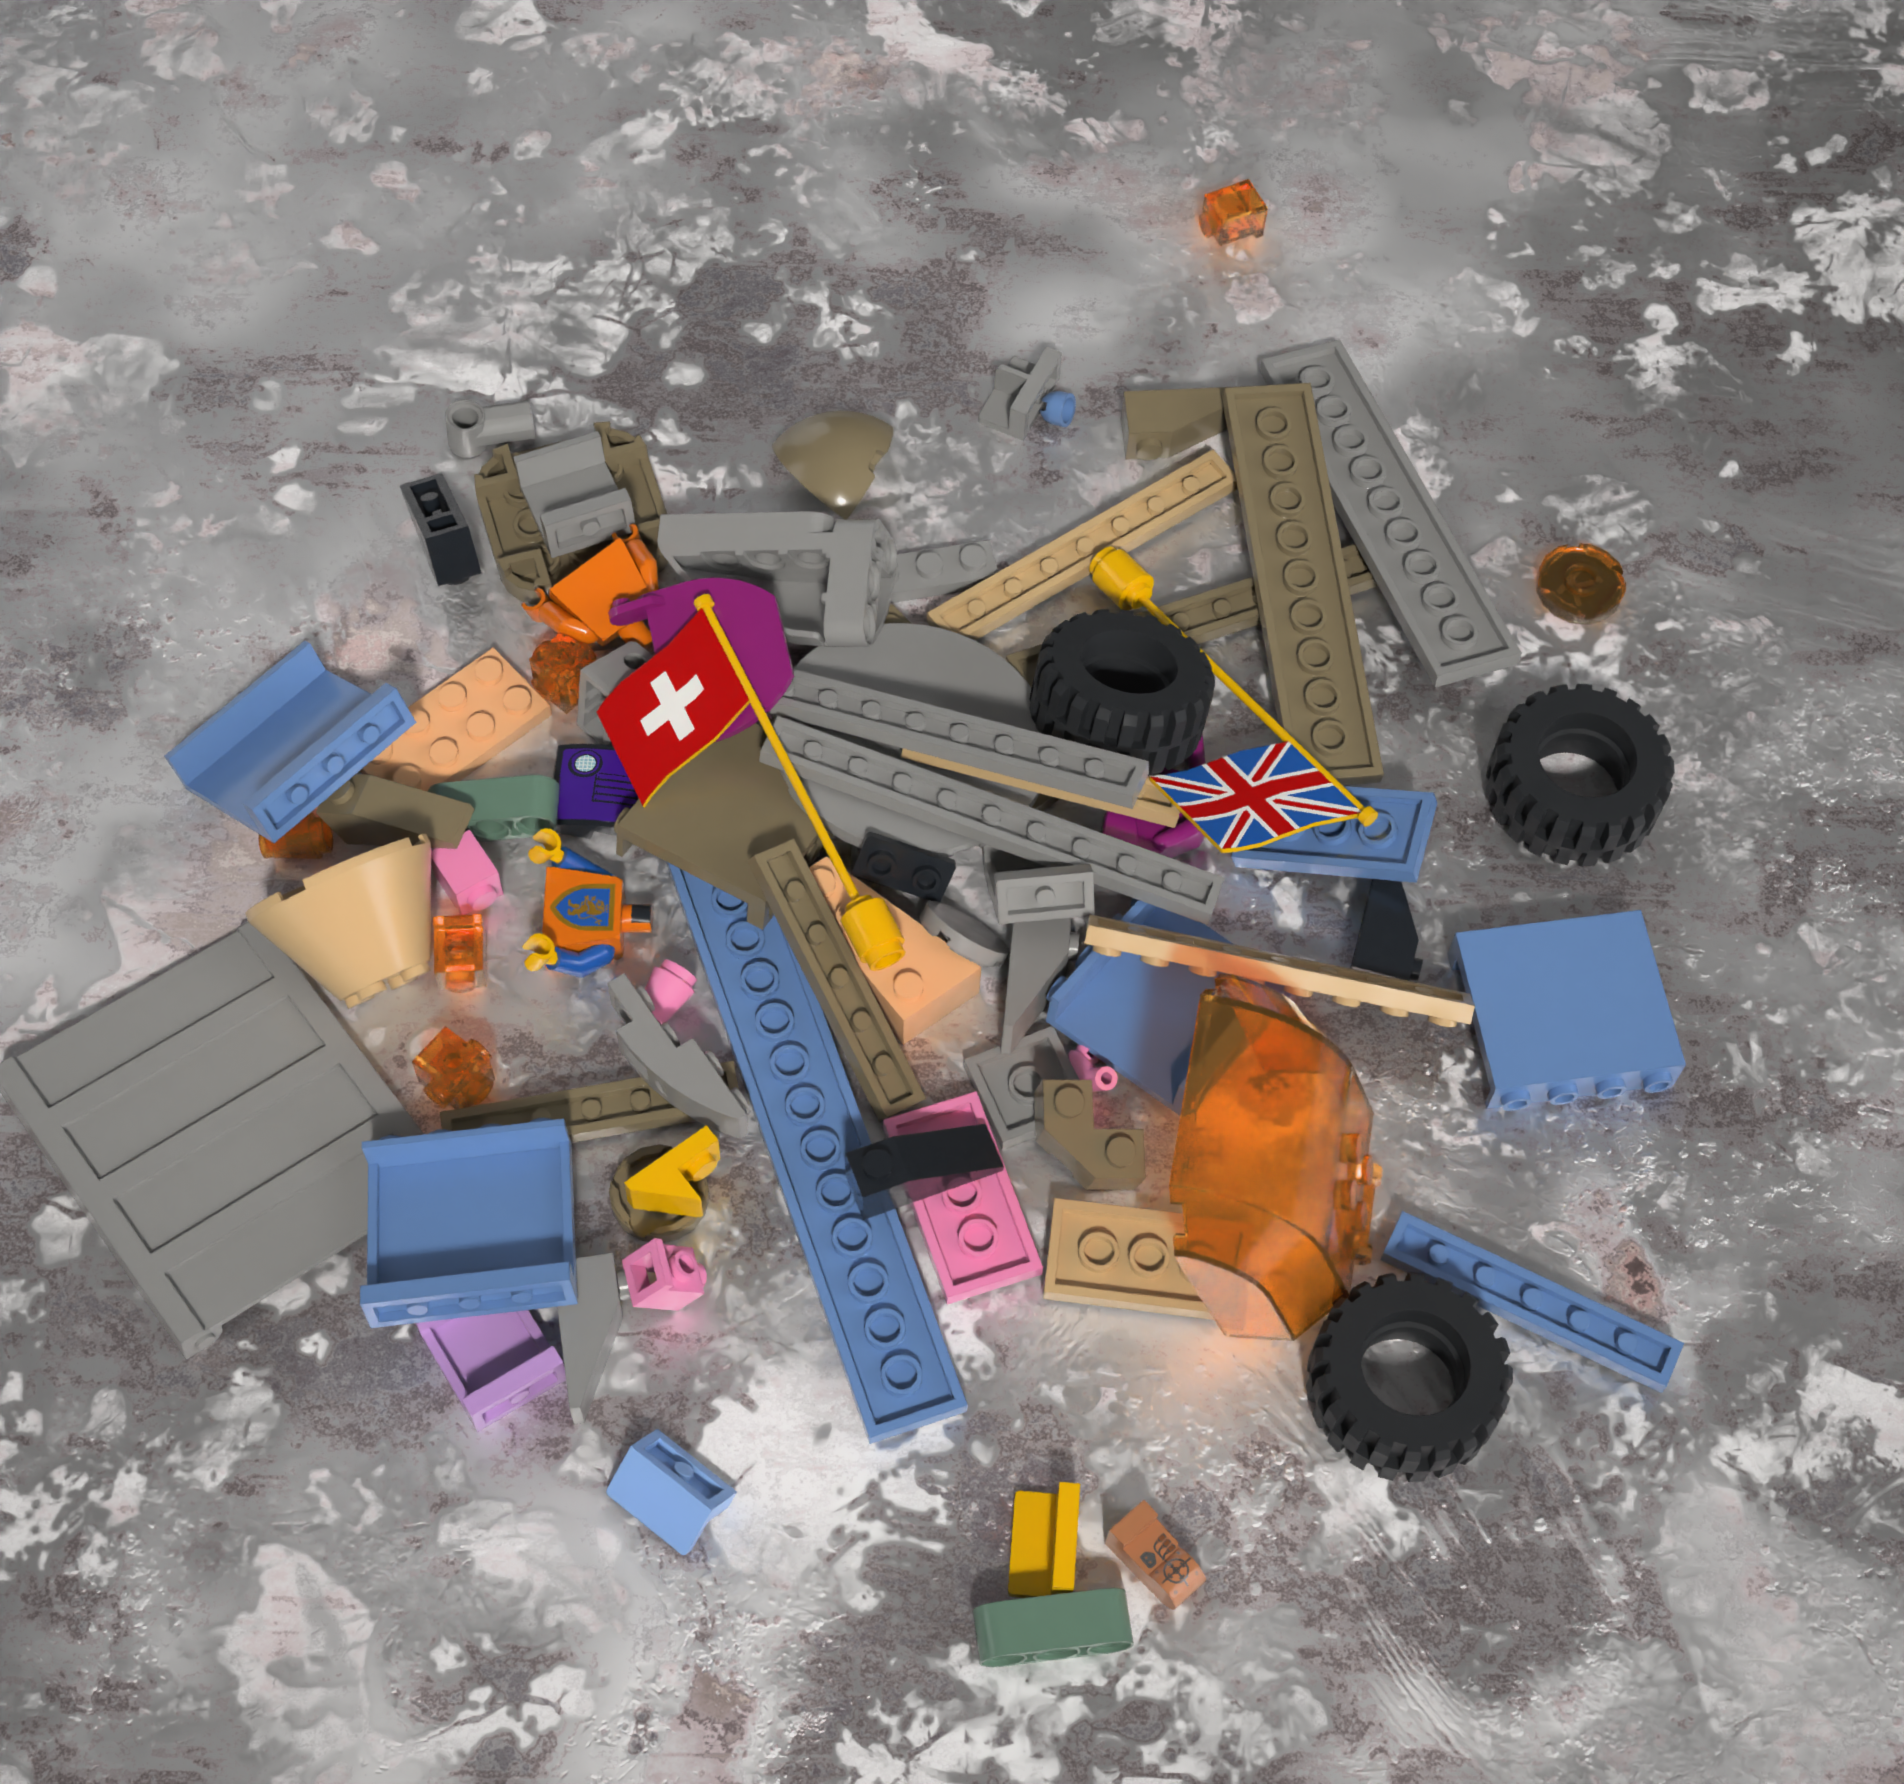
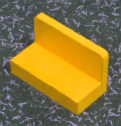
M1059 1482L1057 1494L1017 1491L1015 1493L1008 1579L1009 1596L1029 1598L1073 1592L1080 1483Z

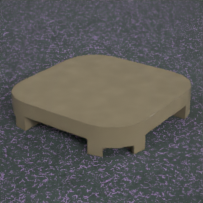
M610 421L593 423L594 432L598 431L601 437L605 463L618 490L626 488L631 498L635 524L641 540L657 561V572L659 574L669 564L661 553L657 542L660 515L667 514L648 458L647 446L640 434L634 437L628 432L611 428ZM507 443L493 449V457L481 467L479 474H474L475 491L481 517L500 579L506 590L522 602L537 605L541 599L534 590L541 588L553 602L549 596V589L614 541L611 539L551 558L520 490L513 457L556 443L515 453L510 452ZM632 533L627 534V535H624V536H621V537H618V538L626 539V538L630 537V536L632 535Z

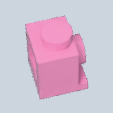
M654 1238L622 1260L633 1307L679 1311L705 1294L703 1288L707 1279L706 1270L701 1263L696 1262L693 1247L663 1244L662 1239ZM647 1272H655L657 1281L651 1285Z

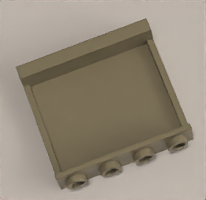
M755 723L732 737L712 743L669 777L651 797L645 808L639 799L632 808H624L615 822L614 832L617 833V855L623 857L629 848L635 845L748 903L746 922L763 930L774 914L747 861L758 853L795 839L808 867H811L825 848L808 815L789 794V787L784 781L780 770L759 762L760 751L767 735L763 727ZM827 831L828 835L830 836V838H831V840H832V838H833L835 835H833V834H831V833H829V832Z

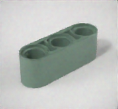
M525 775L434 784L428 790L431 793L469 803L475 809L465 832L470 830L478 842L531 838L544 828L556 830L560 786L556 780L547 776Z
M1105 1588L986 1603L973 1609L979 1663L984 1667H1003L1124 1651L1134 1646L1126 1591L1121 1588Z

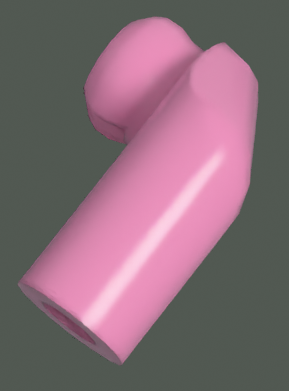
M1078 1044L1075 1051H1069V1061L1079 1080H1092L1093 1092L1108 1091L1115 1087L1118 1079L1117 1073L1108 1066L1095 1067L1094 1064L1098 1063L1100 1059L1089 1052L1090 1049Z

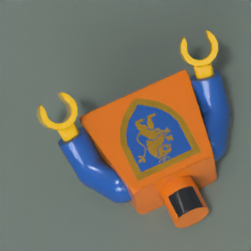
M544 828L533 835V839L543 844L545 849L535 845L528 852L530 860L534 863L542 864L550 859L553 867H546L542 934H533L522 945L523 949L535 952L530 954L524 961L525 967L528 970L538 971L545 965L546 969L584 978L608 965L611 961L619 960L623 957L625 933H652V904H626L624 883L621 878L615 877L611 872L565 846L561 847V839L552 829Z

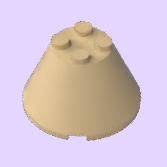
M421 834L418 836L420 841L412 846L409 837L338 863L303 879L304 886L283 895H281V892H277L255 904L245 912L247 920L339 1001L344 1000L348 1009L358 1006L387 990L385 983L389 984L391 990H395L431 971L428 962L431 961V842L427 834Z

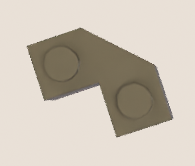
M1043 1079L1034 1092L1035 1141L1049 1155L1052 1153L1073 1173L1072 1177L1086 1190H1135L1146 1178L1144 1129H1094L1092 1080Z

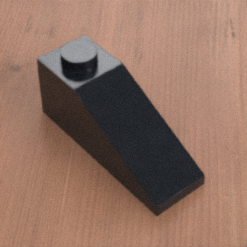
M443 474L400 485L427 562L438 586L462 584L468 581L471 576L481 574L469 526Z
M1372 879L1350 969L1418 983L1423 959L1415 958L1419 939L1402 881Z
M986 1124L893 1136L845 1153L846 1178L863 1220L990 1176L1004 1169Z

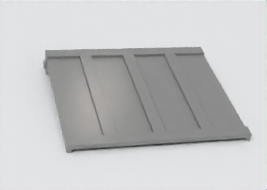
M249 922L237 928L238 931L23 1054L14 1058L11 1056L0 1063V1093L186 1360L211 1346L222 1334L223 1324L367 1234L368 1163L362 1151L363 1141L378 1140L387 1135L401 1137L424 1135L294 962Z

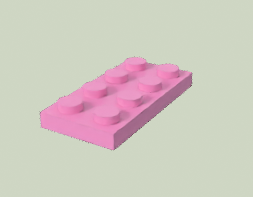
M977 1091L883 1120V1129L887 1138L986 1124L1004 1166L1001 1172L910 1203L947 1305L1042 1275L1043 1272L1041 1260Z

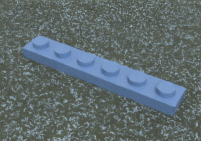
M1402 1211L1380 1259L1407 1273H1424V1281L1435 1284L1438 1277L1452 1282L1453 1285L1450 1291L1461 1297L1466 1291L1479 1300L1476 1306L1660 1393L1667 1387L1684 1345L1683 1342L1404 1211Z

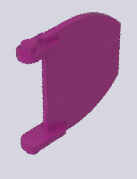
M701 578L642 594L637 600L630 601L628 598H620L612 603L613 608L609 610L608 614L610 623L613 625L624 626L648 619L656 655L696 615L698 611L693 604L694 600L703 594H710L714 601L712 610L766 714L778 703L795 677L777 599L773 594L756 585L729 578ZM751 704L742 711L715 742L732 737L759 721Z

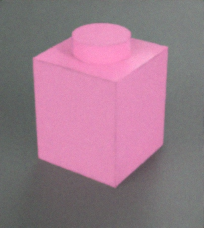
M470 830L464 832L457 849L435 848L431 850L433 873L462 917L472 911L486 909L495 902L497 897L503 895L497 869Z

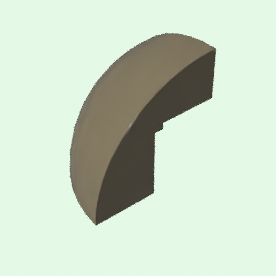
M828 411L807 417L795 423L783 432L771 446L784 467L809 492L840 517L848 519L873 482L875 466L889 450L893 437V427L883 420L860 412Z

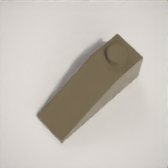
M1228 387L1124 391L1121 425L1126 460L1142 459L1150 461L1157 458H1169L1228 430L1222 399L1224 389Z
M355 774L318 806L316 814L346 844L383 846L409 837L413 846L420 841L419 835L427 834L431 842V848L457 849L475 809L469 803L384 778Z

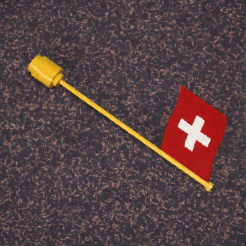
M703 594L697 597L693 602L698 611L696 615L665 648L621 681L596 712L642 806L645 808L651 797L669 777L714 743L742 711L751 704L852 900L846 905V913L841 917L840 922L860 961L867 963L872 971H879L892 966L901 960L906 953L902 946L905 939L883 898H872L871 895H859L712 610L714 601L710 594Z

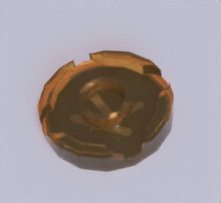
M1579 543L1578 547L1572 546L1567 548L1568 544L1558 546L1548 553L1536 575V592L1542 605L1554 616L1569 623L1589 625L1604 621L1617 611L1626 592V582L1624 584L1623 569L1620 563L1611 554L1592 544Z

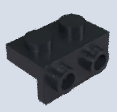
M868 832L865 835L860 848L851 845V875L930 901L941 902L956 869L954 859L873 832Z

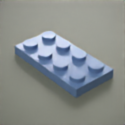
M1344 786L1365 807L1371 806L1378 812L1377 819L1371 825L1365 827L1357 818L1320 825L1258 848L1232 852L1231 858L1235 867L1417 883L1437 807L1435 794L1433 792Z

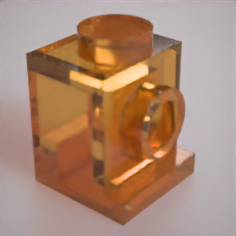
M1247 179L1205 194L1202 214L1199 215V225L1206 238L1214 236L1220 246L1250 235L1259 238L1264 234L1268 207L1250 180Z
M482 914L433 917L434 975L439 990L447 989L454 993H466L474 988L487 987V933Z

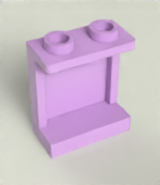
M529 1310L415 1323L421 1338L477 1432L566 1380L564 1363L554 1346L549 1345Z

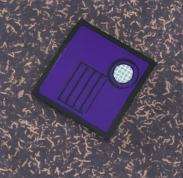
M558 745L552 777L560 786L555 832L585 839H591L594 831L617 836V833L614 832V825L619 814L626 807L632 808L639 798L613 745Z

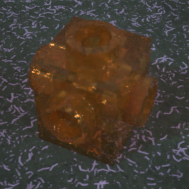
M561 632L552 640L542 642L535 649L532 657L529 658L533 677L531 680L532 686L542 698L551 701L567 715L578 705L580 670L597 660L594 651L588 644L575 641L569 635Z
M446 1026L412 1061L418 1082L425 1086L423 1088L424 1093L443 1109L448 1105L454 1109L471 1107L472 1104H480L490 1094L495 1081L490 1062L492 1056L489 1051L472 1038L466 1042Z

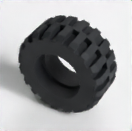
M1109 609L1096 610L1092 615H1088L1086 612L1074 615L1069 621L1065 620L1052 629V632L1045 637L1041 645L1029 697L1031 718L1036 724L1035 727L1038 732L1149 761L1148 776L1159 774L1164 770V767L1170 770L1184 762V759L1191 756L1197 749L1198 743L1201 740L1214 694L1215 676L1205 653L1200 652L1198 644L1190 636L1187 638L1183 637L1179 628L1172 624L1166 626L1159 623L1158 618L1147 614L1145 617L1133 615L1134 611L1121 609L1119 613H1110Z
M1567 684L1550 687L1547 695L1544 691H1538L1528 696L1525 704H1518L1510 712L1507 722L1501 728L1487 766L1486 778L1488 779V784L1486 786L1488 801L1491 804H1495L1492 812L1500 825L1508 824L1507 834L1516 843L1519 844L1521 841H1524L1530 846L1529 852L1540 858L1543 853L1554 857V863L1568 865L1570 860L1578 861L1579 866L1584 867L1595 866L1598 858H1602L1604 863L1618 860L1623 852H1633L1641 845L1644 837L1649 836L1670 795L1673 786L1671 779L1675 773L1673 758L1668 756L1671 746L1667 737L1664 734H1657L1660 725L1650 714L1644 716L1640 712L1641 706L1629 698L1626 702L1616 697L1618 692L1608 688H1604L1603 692L1592 690V685L1577 684L1575 689H1568ZM1557 753H1573L1588 757L1605 768L1613 778L1618 792L1604 797H1583L1570 793L1559 787L1549 778L1542 767L1540 759Z
M1408 1272L1404 1281H1397L1396 1275L1389 1273L1378 1276L1373 1287L1366 1281L1353 1287L1348 1298H1340L1331 1308L1326 1321H1323L1307 1365V1371L1310 1373L1306 1383L1307 1398L1311 1402H1316L1312 1415L1318 1428L1328 1426L1331 1430L1327 1442L1337 1453L1344 1447L1354 1455L1350 1463L1364 1470L1367 1463L1379 1468L1378 1477L1392 1481L1398 1472L1406 1473L1408 1482H1424L1429 1472H1433L1436 1477L1441 1478L1453 1473L1458 1463L1466 1465L1478 1454L1481 1447L1487 1443L1505 1413L1510 1400L1507 1391L1513 1383V1368L1508 1364H1504L1510 1355V1350L1506 1338H1495L1494 1332L1499 1324L1492 1314L1486 1312L1481 1315L1475 1309L1479 1300L1466 1291L1461 1297L1450 1291L1453 1285L1452 1282L1439 1277L1435 1284L1424 1282V1273ZM1393 1339L1416 1342L1430 1349L1442 1360L1452 1377L1455 1394L1451 1404L1441 1412L1422 1416L1405 1414L1387 1406L1372 1392L1365 1380L1361 1366L1365 1351L1376 1343Z

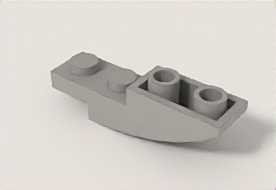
M625 973L608 982L611 1005L625 1024L616 1030L619 1050L642 1079L671 1105L694 1120L738 1139L748 1135L747 1114L751 1112L749 1105L738 1088L734 1087L729 1090L721 1078L724 1075V1071L714 1053L710 1049L703 1052L694 1038L681 1045L672 1027L667 1022L660 1025L652 1014L655 1007L644 987L639 985L634 988Z

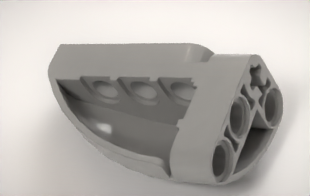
M813 511L660 515L658 547L683 581L701 578H729L744 581L768 591L777 599L787 642L824 647H870L877 639L888 614L897 567V550L894 539L881 520L838 519L835 522L832 516Z

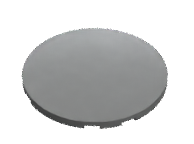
M887 623L883 625L877 639L870 647L818 646L793 668L1038 732L1029 710L1031 687L1021 674L990 648L971 638L943 628L911 623ZM773 714L772 726L779 715ZM786 718L1031 808L1040 794L901 758L903 748ZM780 770L784 781L789 787V794L806 813L786 772ZM799 777L826 831L856 847H861L868 832H873L945 857H953L954 852L977 845L980 848L986 846V844Z

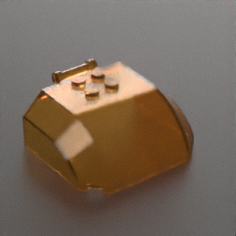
M1220 973L1215 978V989H1205L1200 994L1169 1182L1170 1204L1182 1205L1184 1234L1176 1233L1173 1236L1174 1257L1224 1336L1294 1341L1325 1317L1340 1298H1348L1351 1291L1354 1264L1367 1265L1371 1263L1373 1246L1368 1242L1375 1188L1381 1185L1383 1168L1373 1163L1372 1156L1368 1155L1374 1112L1348 1057L1297 1004L1283 994L1263 984L1237 975Z

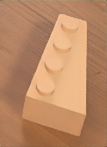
M824 857L809 867L893 1034L903 1045L979 993L981 967L950 950V947L946 945L944 940L929 934L919 922L849 873L860 896L871 895L872 898H883L905 939L902 946L906 953L901 960L879 971L870 970L867 963L860 961L840 922L841 917L846 913V905L852 900L834 865L828 857Z

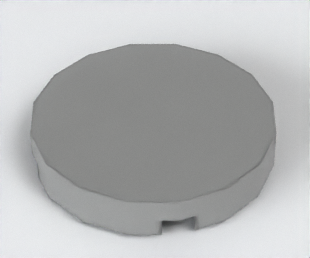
M929 901L919 916L921 925L929 934L937 937L941 931L948 940L946 945L950 947V950L978 965L987 968L1000 967L1010 953L1008 946L989 928L973 917L945 903Z

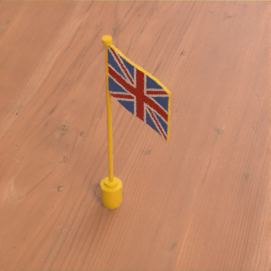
M1109 546L1095 555L1089 566L1092 580L1120 609L1132 610L1144 606L1154 617L1158 618L1160 623L1166 626L1172 624L1179 628L1150 600L1154 579L1125 550H1117L1115 547ZM1181 630L1182 636L1187 638L1188 636ZM1205 653L1212 666L1213 674L1284 742L1241 750L1186 771L1150 776L1149 781L1221 853L1258 848L1312 827L1355 818L1365 827L1371 825L1377 819L1378 812L1371 806L1365 807Z

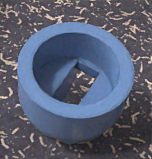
M1052 391L1045 395L1041 401L1047 403L1046 409H1040L1043 419L1055 426L1068 427L1075 414V396L1072 393L1063 391Z

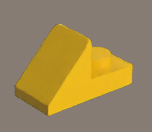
M706 1125L624 1182L628 1203L633 1209L702 1217L701 1198L688 1182L690 1180L694 1182L700 1181L716 1168L717 1162L720 1160L719 1140Z

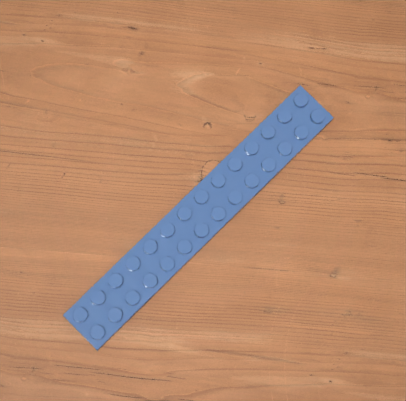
M666 862L869 1444L967 1412L968 1404L896 1209L863 1220L848 1184L845 1169V1153L870 1145L871 1141L822 1008L775 915L762 930L746 922L748 903Z

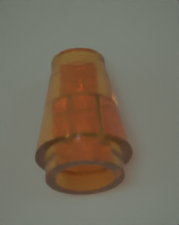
M309 813L275 843L260 834L258 837L260 851L265 859H321L323 854L333 851L332 829L319 816L316 817L314 813Z

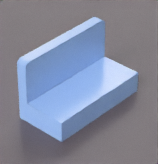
M656 1429L630 1446L606 1493L681 1555H686L693 1549L706 1524L729 1507L737 1491L659 1429Z

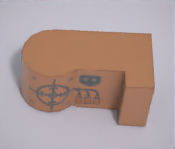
M1143 1500L1109 1530L1105 1545L1162 1604L1169 1609L1175 1610L1206 1582V1577L1196 1561L1179 1547L1178 1541L1157 1519L1158 1514Z

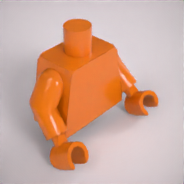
M635 524L629 525L632 535L626 539L618 538L616 532H613V543L549 589V596L553 602L543 589L536 588L534 592L541 599L540 602L535 606H527L525 602L521 604L530 618L535 622H543L558 634L584 644L597 642L604 647L620 636L625 644L632 641L637 642L644 649L648 648L653 641L651 632L643 621L617 626L610 623L608 614L609 610L613 608L612 603L617 599L628 598L630 601L637 600L642 594L659 590L657 561L641 540L637 526Z

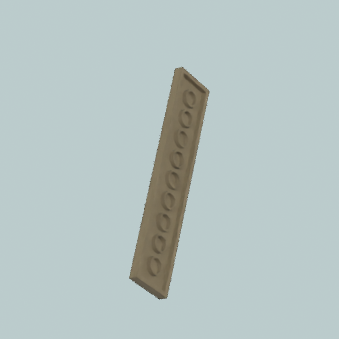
M1311 383L1225 388L1222 399L1278 724L1342 785L1380 783L1384 772Z

